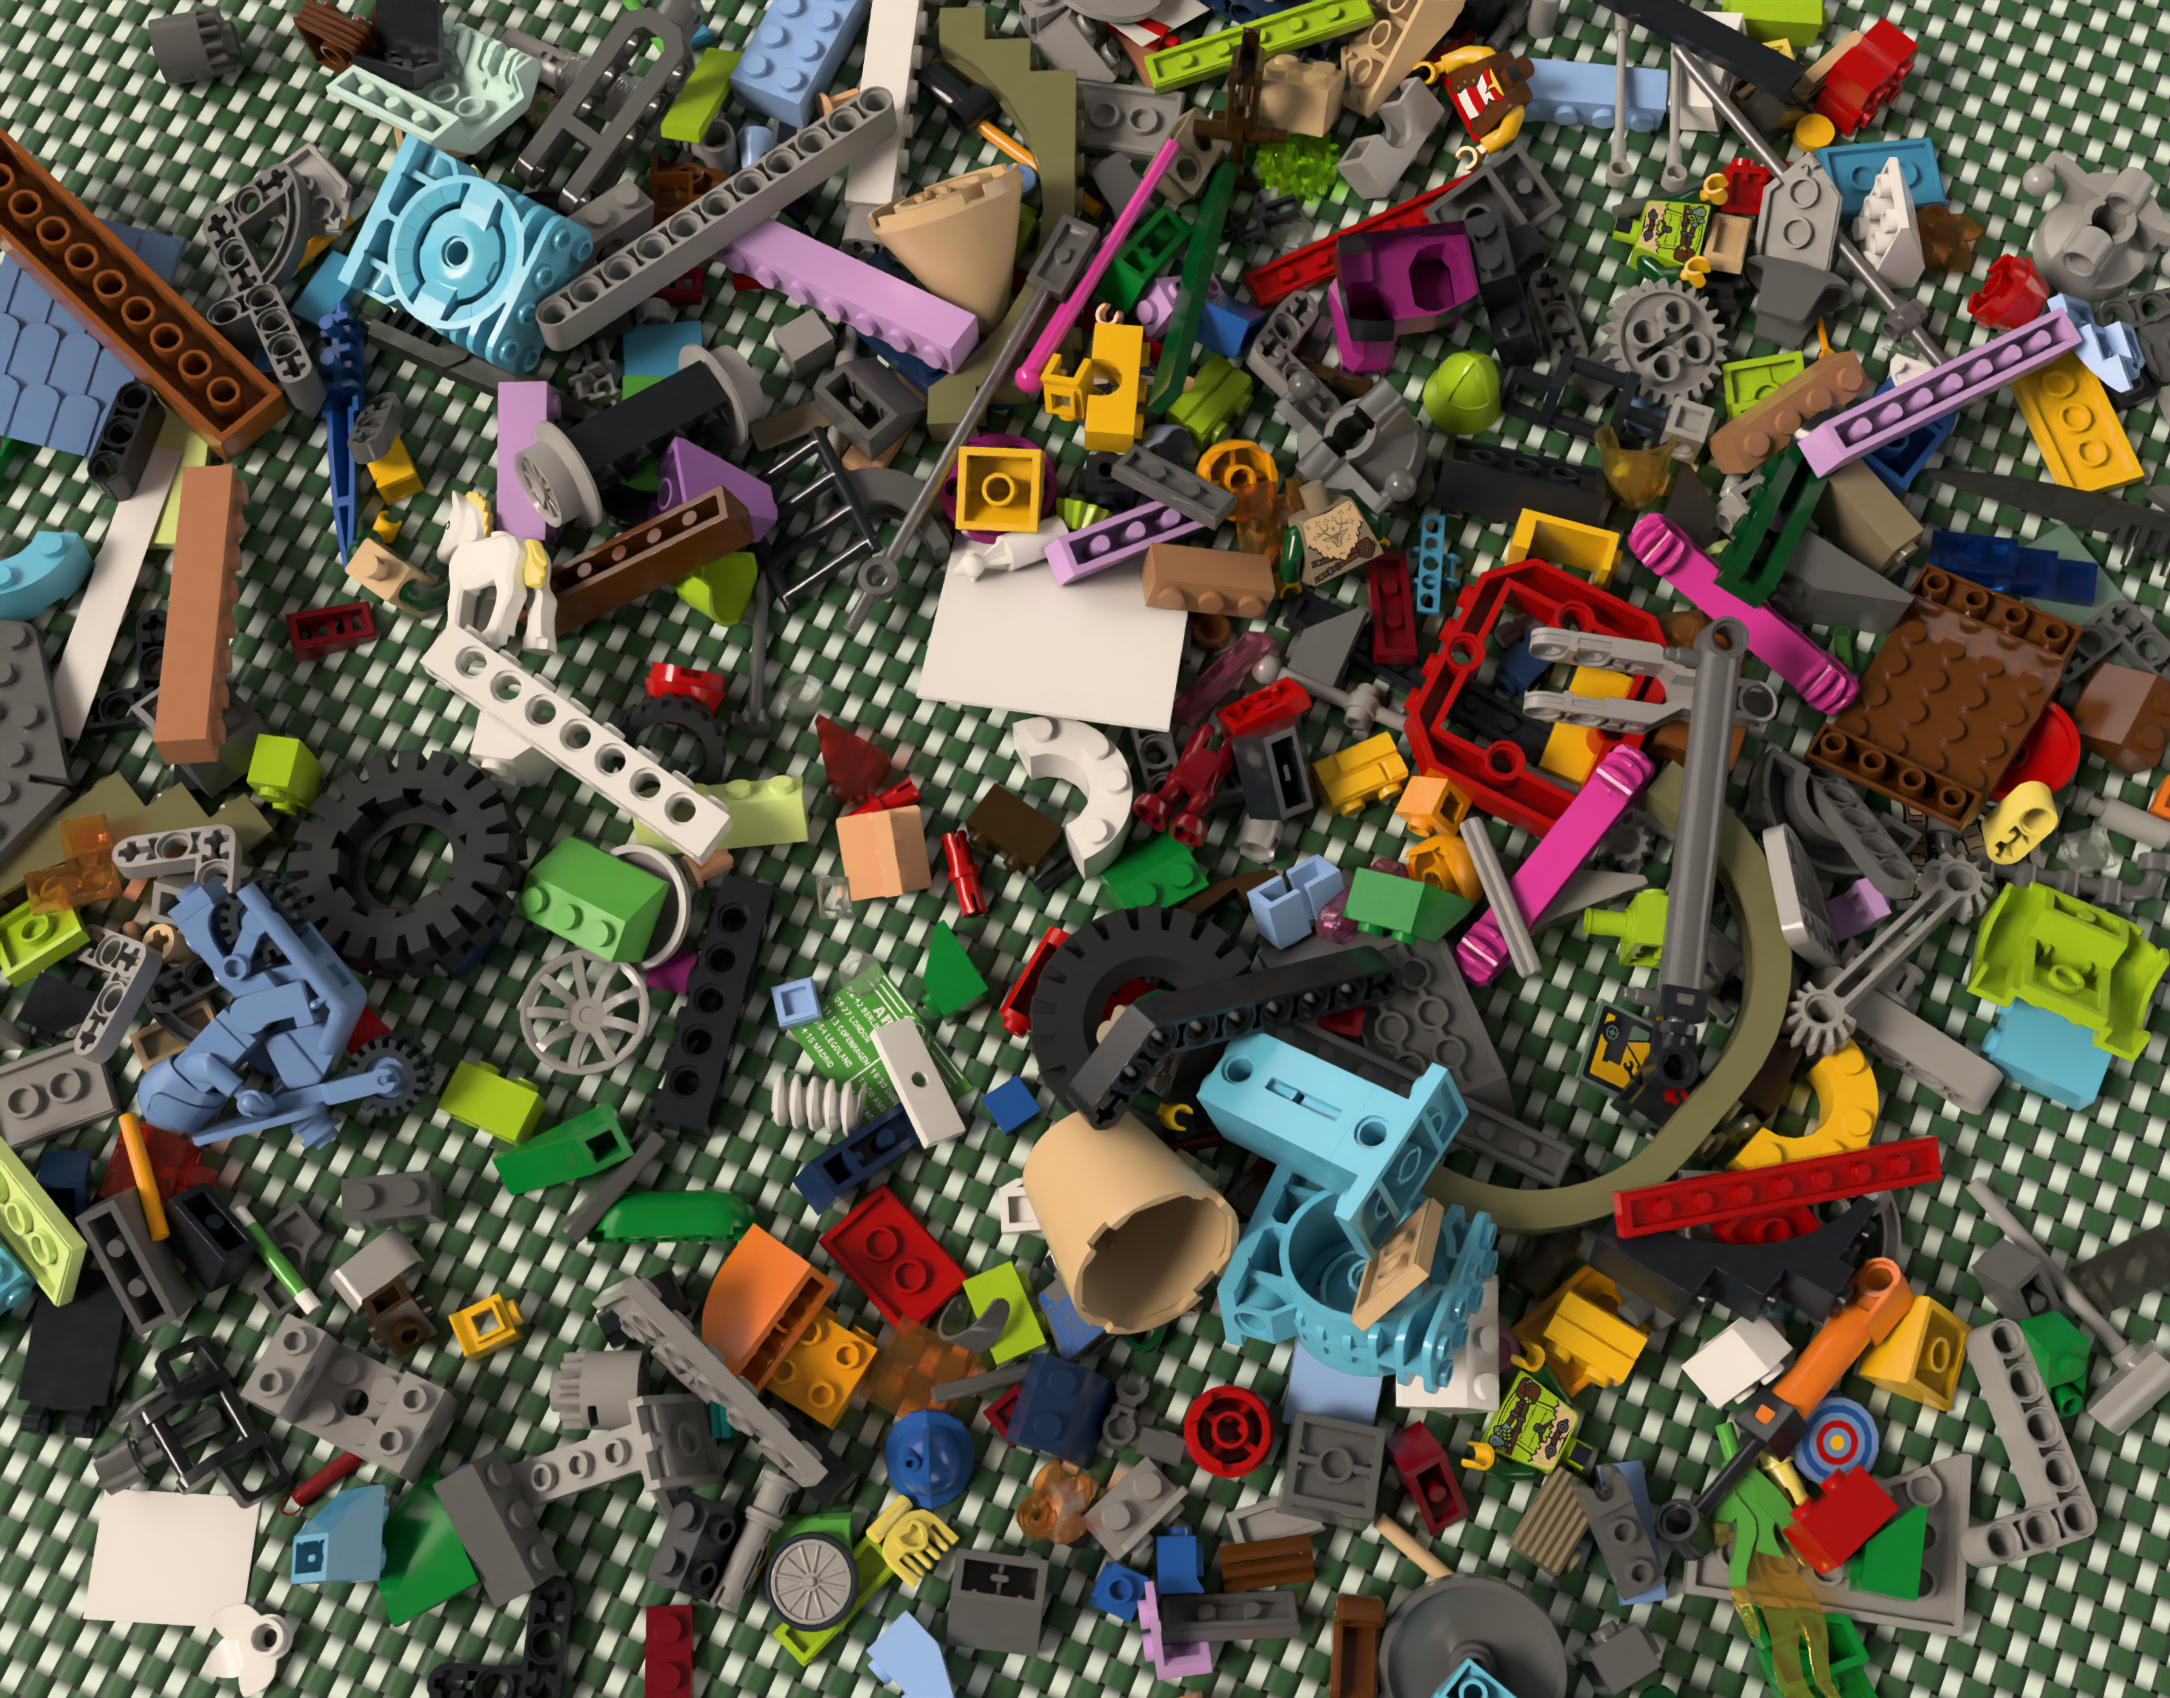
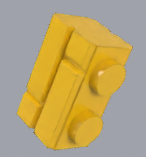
M1384 732L1311 764L1318 795L1330 818L1340 813L1344 818L1351 817L1361 812L1366 807V802L1377 797L1382 802L1395 798L1403 792L1402 787L1406 785L1409 776L1408 769L1401 755L1398 754L1397 748L1388 732Z
M1568 1289L1559 1299L1550 1318L1538 1336V1340L1546 1344L1544 1351L1549 1356L1564 1364H1568L1571 1359L1585 1368L1583 1375L1588 1380L1600 1387L1607 1388L1609 1384L1617 1387L1625 1381L1649 1336L1573 1290Z

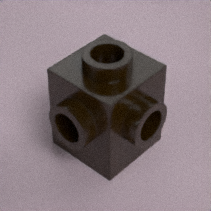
M400 1275L361 1300L372 1323L367 1327L372 1338L381 1349L389 1345L399 1359L410 1351L418 1349L428 1339L438 1333L430 1319V1316L436 1313L434 1307L422 1291L414 1295Z

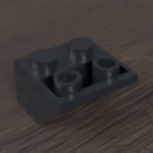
M1299 713L1286 716L1230 738L1250 819L1282 821L1314 807L1318 791Z

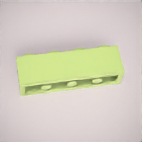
M780 775L770 780L760 781L738 779L727 784L708 786L696 783L692 789L705 799L709 794L715 796L730 809L727 814L731 817L733 826L715 850L808 841L809 816L803 776L789 777ZM649 788L643 792H638V795L650 798L655 796L660 788ZM681 805L675 809L672 818L677 822H687L693 818L696 809L690 805ZM633 818L637 844L656 847L666 854L683 853Z

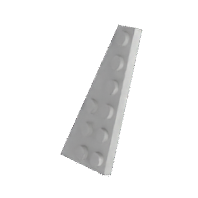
M632 1275L603 1290L591 1303L601 1313H604L609 1307L620 1316L621 1330L632 1340L637 1339L642 1343L650 1342L654 1346L651 1353L655 1360L707 1405L714 1401L725 1407L728 1416L726 1421L738 1432L741 1430L749 1436L755 1433L761 1439L758 1442L760 1450L802 1487L815 1486L829 1472L820 1463L822 1456L818 1450L805 1440L799 1442L788 1431L790 1427L788 1420L776 1409L769 1408L767 1410L756 1398L758 1395L757 1389L741 1375L735 1377L724 1366L726 1359L716 1347L710 1343L703 1345L691 1333L694 1330L692 1323L679 1311L673 1310L671 1312L659 1300L662 1297L660 1291L648 1279L641 1277L639 1280L635 1275Z

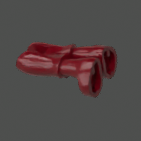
M1208 723L1202 724L1194 732L1179 762L1166 775L1168 780L1157 794L1142 793L1138 796L1132 807L1136 815L1148 826L1156 831L1164 832L1182 795L1185 794L1191 797L1182 812L1171 823L1169 835L1175 841L1193 847H1201L1206 841L1209 833L1208 826L1203 821L1206 811L1211 803L1216 802L1217 791L1236 762L1230 739L1233 736L1231 735L1226 739L1218 754L1207 749L1215 733V727Z

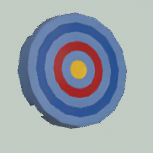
M1825 1396L1805 1420L1810 1430L1790 1453L1795 1459L1793 1460L1795 1467L1807 1479L1816 1483H1820L1838 1467L1843 1472H1846L1860 1464L1868 1473L1873 1468L1879 1452V1433L1872 1416L1861 1404L1842 1396Z

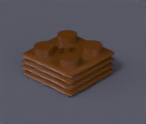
M306 0L307 5H301L303 11H297L298 17H293V21L315 62L340 75L352 66L353 54L377 48V42L372 35L375 29L368 21L359 16L351 19L343 15L336 5L327 0H323L322 3L315 0Z

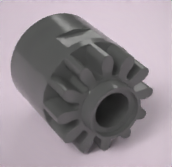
M210 6L148 21L153 52L159 69L170 87L237 72L235 55L242 54L240 39L231 19L224 20L218 7Z

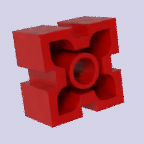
M1882 17L1862 37L1856 47L1852 46L1833 64L1825 81L1827 86L1820 92L1813 111L1827 117L1833 126L1846 137H1849L1859 126L1865 129L1879 113L1878 108L1883 103L1890 105L1903 90L1904 86L1900 83L1914 68L1915 63L1911 60L1919 45Z

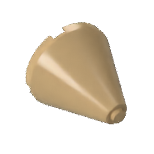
M1006 163L940 181L924 187L925 191L907 199L906 196H902L888 202L867 216L873 234L934 296L977 316L978 334H980L981 339H987L1003 322L1010 310L1023 189V176L1018 163L1011 164L1012 169L1009 171Z

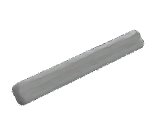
M1479 817L1465 820L1459 826L1517 972L1523 979L1535 976L1542 971V965L1484 823Z

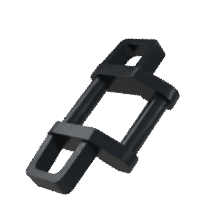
M1568 348L1564 349L1554 378L1523 368H1516L1513 371L1501 404L1503 412L1536 425V427L1545 430L1551 427L1601 445V450L1609 453L1612 452L1643 462H1650L1663 434L1666 421L1662 417L1631 405L1642 374L1631 370L1629 374L1575 356L1577 351ZM1569 371L1623 389L1607 430L1554 412ZM1517 384L1527 385L1548 392L1541 411L1520 403L1513 398V392ZM1625 419L1654 432V436L1648 446L1617 438Z
M197 1335L160 1352L154 1366L168 1394L142 1412L137 1419L144 1431L150 1430L179 1478L176 1481V1485L181 1493L187 1495L199 1489L216 1475L238 1506L243 1509L250 1508L281 1492L289 1481V1475L272 1446V1440L265 1430L260 1431L231 1384L234 1378L228 1368L224 1367L207 1340L203 1336ZM187 1353H196L210 1374L181 1387L169 1362ZM215 1394L242 1437V1440L210 1455L194 1467L167 1420L178 1411ZM260 1454L274 1481L256 1491H248L231 1467Z

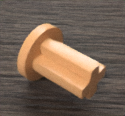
M853 88L827 97L824 92L817 93L815 95V105L819 117H824L859 94V90Z
M728 849L714 850L703 866L687 855L680 858L684 873L696 891L704 888L703 881L734 867V860L732 855L729 854Z

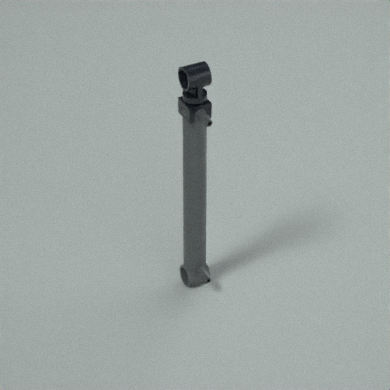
M1732 616L1720 617L1703 628L1695 637L1694 649L1666 647L1663 651V658L1665 660L1673 661L1679 665L1696 667L1659 978L1657 987L1651 989L1624 987L1621 991L1622 1000L1636 1005L1648 1006V1019L1659 1020L1653 1021L1650 1052L1644 1058L1642 1074L1646 1083L1652 1089L1660 1092L1684 1089L1697 1079L1699 1073V1061L1695 1055L1698 1027L1695 1024L1705 1022L1709 991L1703 990L1741 660L1742 654L1748 648L1750 642L1749 632L1745 624ZM1715 634L1725 638L1728 645L1727 651L1717 646ZM1667 1057L1671 1058L1677 1066V1075L1674 1079H1670L1663 1069V1064Z

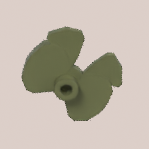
M1754 1113L1747 1115L1734 1126L1730 1122L1727 1124L1722 1122L1713 1130L1716 1133L1713 1143L1700 1157L1695 1155L1694 1158L1698 1163L1712 1160L1723 1146L1750 1137L1759 1128L1761 1122Z

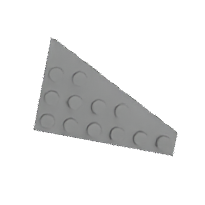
M1962 1453L1876 1482L1899 1508L1887 1520L1907 1507L1917 1505L1928 1507L1918 1599L1916 1602L1903 1603L1848 1591L1850 1579H1846L1844 1575L1845 1562L1839 1567L1819 1575L1791 1542H1784L1781 1533L1775 1525L1774 1536L1785 1556L1784 1559L1755 1554L1752 1549L1747 1568L1746 1586L1744 1588H1729L1728 1569L1735 1530L1716 1536L1714 1546L1704 1558L1696 1561H1684L1682 1594L1782 1610H1806L1810 1613L1821 1615L1824 1613L1849 1615L1851 1621L1952 1637H1963L1967 1561L1961 1553L1960 1539L1963 1532L1969 1528L1972 1455Z

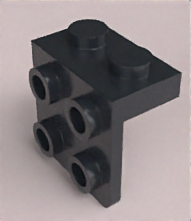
M376 0L377 48L353 54L352 65L354 64L386 81L399 83L400 88L410 91L421 90L424 88V84L443 79V7L440 0Z

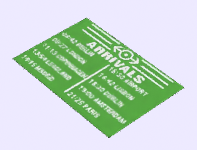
M878 963L820 1005L823 1016L822 1021L789 1029L827 1080L834 1079L836 1092L841 1093L846 1081L852 1084L853 1095H858L863 1084H865V1107L860 1123L862 1127L901 1102L870 1037L873 1029L912 1017L953 1103L974 1088ZM912 1081L914 1085L919 1087V1085L916 1082Z

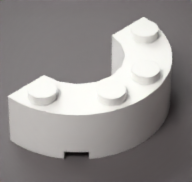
M1043 716L1013 723L1014 748L1031 780L1043 777L1062 778L1078 786L1087 797L1088 804L1080 816L1066 825L1067 849L1084 881H1087L1104 871L1117 858L1123 849L1129 829H1131L1133 786L1128 765L1119 749L1110 739L1097 729L1077 720Z

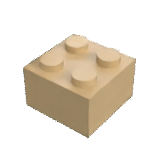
M1281 54L1276 55L1275 58L1272 57L1264 67L1258 124L1272 125V128L1288 129L1290 132L1323 137L1340 117L1346 71L1338 70L1335 64L1325 61H1316L1311 65L1298 62L1299 59L1292 55ZM1254 86L1251 87V95H1250V103H1249V105L1252 104L1253 88H1254Z

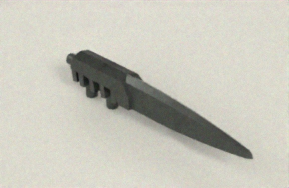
M384 304L375 317L362 312L357 318L358 323H361L362 329L368 331L369 344L445 379L455 381L492 397L498 398V382L541 381L527 373L518 375L494 366L486 359L453 343L449 338L439 334L430 326L429 328L424 326L420 320L416 319L409 312L406 313L397 309L394 313L391 307ZM551 386L555 394L560 396V419L581 423L600 413Z
M1927 468L1921 473V475L1996 502L2090 530L2108 533L2107 540L2126 544L2119 563L2120 565L2136 569L2142 549L2165 555L2159 575L2170 578V513L2081 489L2019 477L1940 468Z

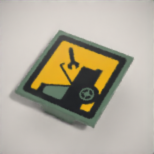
M1600 999L1575 1079L1588 1084L1589 1088L1615 1099L1642 1066L1644 1058L1649 1054L1653 1023L1609 1001Z

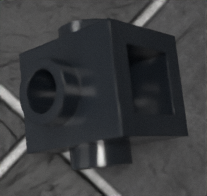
M1106 451L1087 454L1086 469H1078V494H1086V503L1097 505L1099 508L1109 510V512H1114L1117 509H1134L1135 489L1111 477L1112 466L1123 455Z

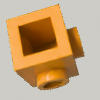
M1411 776L1395 812L1408 823L1407 828L1416 835L1422 837H1430L1431 834L1456 835L1472 800L1449 779Z

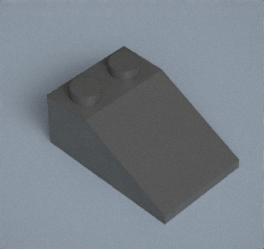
M1807 529L1797 543L1776 589L1766 599L1770 606L1782 616H1788L1794 621L1837 628L1845 627L1850 630L1887 635L1915 597Z
M228 685L229 707L223 709L222 714L226 728L225 744L219 745L218 762L179 764L210 798H213L249 772L258 734L272 735L260 715ZM159 687L130 707L132 712L153 736Z

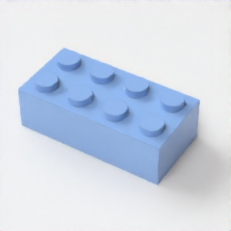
M773 0L730 76L735 103L804 130L816 110L815 95L820 92H826L869 13L868 0Z

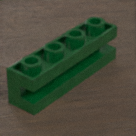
M1792 444L1780 456L1772 454L1763 466L1760 475L1765 479L1762 484L1758 483L1749 494L1745 502L1750 507L1747 514L1743 513L1736 521L1730 532L1735 537L1733 543H1728L1715 562V565L1719 566L1720 569L1713 583L1755 609L1776 589L1831 475L1829 473L1817 478L1812 468L1808 471L1800 466L1799 463L1804 454Z

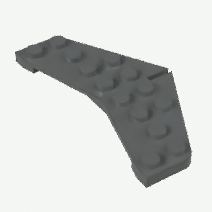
M0 619L1 867L72 794L66 787L37 782L75 786L43 638L31 624Z

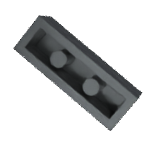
M135 1185L96 1203L75 1218L138 1336L178 1319L198 1302L165 1240H152L139 1191Z
M498 1449L432 1485L495 1608L531 1591L561 1571L551 1547L546 1543L533 1518L531 1508L523 1499L512 1477L511 1470L507 1463L504 1462Z

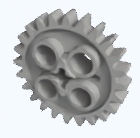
M1666 278L1660 279L1655 284L1649 279L1639 287L1635 285L1627 290L1626 295L1623 294L1614 301L1616 307L1606 313L1607 318L1612 322L1602 326L1601 331L1609 335L1610 338L1601 342L1600 347L1609 349L1611 354L1602 361L1606 364L1614 363L1615 370L1629 374L1630 370L1642 374L1632 399L1633 401L1645 395L1646 407H1651L1659 401L1661 409L1665 410L1672 406L1676 396L1692 402L1702 397V392L1704 393L1714 386L1711 380L1721 376L1722 372L1716 365L1726 361L1727 357L1718 352V349L1727 345L1728 341L1717 338V333L1723 330L1725 325L1713 323L1712 319L1719 311L1717 309L1706 311L1704 307L1709 299L1707 296L1699 301L1694 299L1696 287L1693 286L1687 291L1682 292L1681 280H1677L1669 287ZM1665 311L1672 315L1673 324L1666 319ZM1685 326L1691 328L1690 333L1642 362L1637 360V355ZM1633 329L1641 334L1643 343L1635 338ZM1685 344L1692 349L1694 358L1687 354ZM1654 363L1662 369L1663 378L1656 373Z

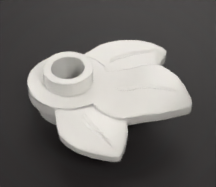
M235 1604L217 1610L211 1615V1622L216 1630L225 1638L218 1643L204 1666L205 1672L221 1678L239 1677V1687L243 1697L261 1692L274 1679L278 1659L282 1658L292 1645L293 1630L290 1623L280 1615H261L256 1609L247 1604ZM273 1629L277 1633V1641L273 1646L268 1647L265 1644L264 1636L268 1630Z

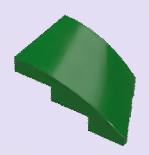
M435 1462L427 1467L383 1525L382 1543L386 1548V1562L383 1570L380 1572V1581H377L393 1627H399L482 1583L432 1486L443 1479L438 1464Z
M1758 1605L1744 1607L1743 1613L1774 1698H1878L1863 1669V1666L1870 1660V1657L1849 1615L1824 1613L1821 1615L1796 1609L1788 1611L1759 1608Z

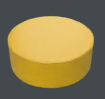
M1808 114L1798 121L1793 132V141L1802 152L1808 153L1811 151L1815 154L1818 148L1830 146L1835 129L1827 117L1820 114Z

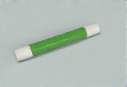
M244 1205L233 1210V1214L260 1243L257 1249L258 1254L308 1317L316 1314L323 1307V1304Z

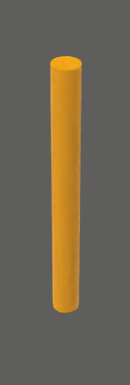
M986 119L978 125L977 133L1018 163H1023L1033 168L1037 177H1039L1030 151ZM1084 192L1085 212L1093 218H1097L1103 210V205Z

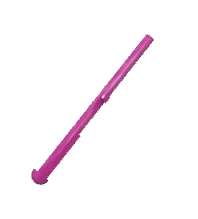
M1172 139L1166 141L1112 231L1100 243V251L1066 305L1061 302L1023 366L1017 369L1015 381L1023 392L1036 393L1043 388V383L1040 380L1043 371L1178 153L1180 145Z

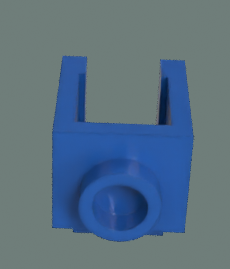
M1166 1527L1165 1536H1157L1155 1538L1157 1595L1203 1594L1204 1589L1197 1577H1203V1543H1196V1536H1192V1527Z
M1107 1561L1091 1595L1089 1605L1131 1623L1138 1606L1137 1601L1141 1599L1145 1590L1144 1582H1147L1149 1578L1115 1562Z

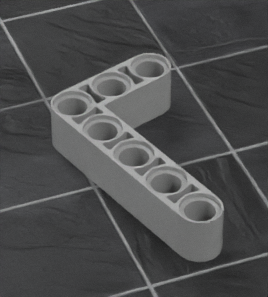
M1999 1319L1974 1328L1967 1336L1966 1350L2028 1505L2027 1509L1972 1526L1963 1532L1960 1539V1549L1965 1560L1974 1567L1988 1568L2012 1563L2086 1538L2094 1533L2097 1528L2098 1519L2023 1330L2017 1323L2009 1319ZM1993 1338H1994L1995 1341L1997 1342L1998 1348L1996 1347ZM2011 1382H2012L2013 1385H2014L2015 1391L2013 1390V1388H2012V1386H2011ZM2028 1425L2030 1426V1428H2031V1430H2032L2033 1436L2031 1435V1433H2030V1431H2029ZM2046 1470H2047L2048 1473H2049L2050 1480H2049V1478H2048V1476H2047ZM2064 1514L2067 1518L2068 1525L2065 1522ZM2026 1526L2030 1530L2031 1538L2027 1534ZM1988 1538H1990L1992 1542L1993 1551L1989 1547Z

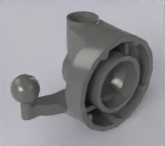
M1307 369L1298 370L1291 375L1288 380L1289 391L1273 407L1298 432L1299 461L1295 464L1296 468L1310 482L1322 480L1325 490L1332 496L1341 494L1351 498H1358L1367 504L1378 516L1395 500L1406 501L1411 498L1417 490V478L1422 472L1427 449L1425 432L1415 416L1406 408L1408 404L1406 399L1382 377L1363 397L1351 400L1333 412L1318 432L1293 405L1298 400L1309 401L1315 397L1319 391V380L1315 373ZM1366 434L1363 442L1356 448L1351 449L1355 442Z

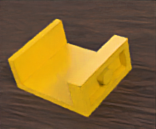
M1522 508L1510 541L1504 566L1524 561L1528 554L1595 572L1591 585L1608 591L1613 575H1616L1623 551L1616 549L1620 534Z

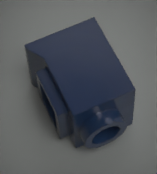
M1529 628L1525 631L1522 643L1517 640L1499 658L1495 669L1497 676L1493 680L1500 692L1509 697L1515 695L1521 701L1524 700L1525 691L1531 692L1554 669L1552 661L1536 659L1529 654L1531 630Z

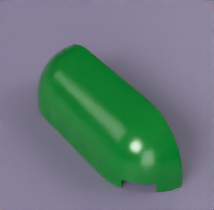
M730 1190L624 1192L587 1234V1245L741 1241L753 1223L761 1229L762 1225L755 1207L745 1197Z

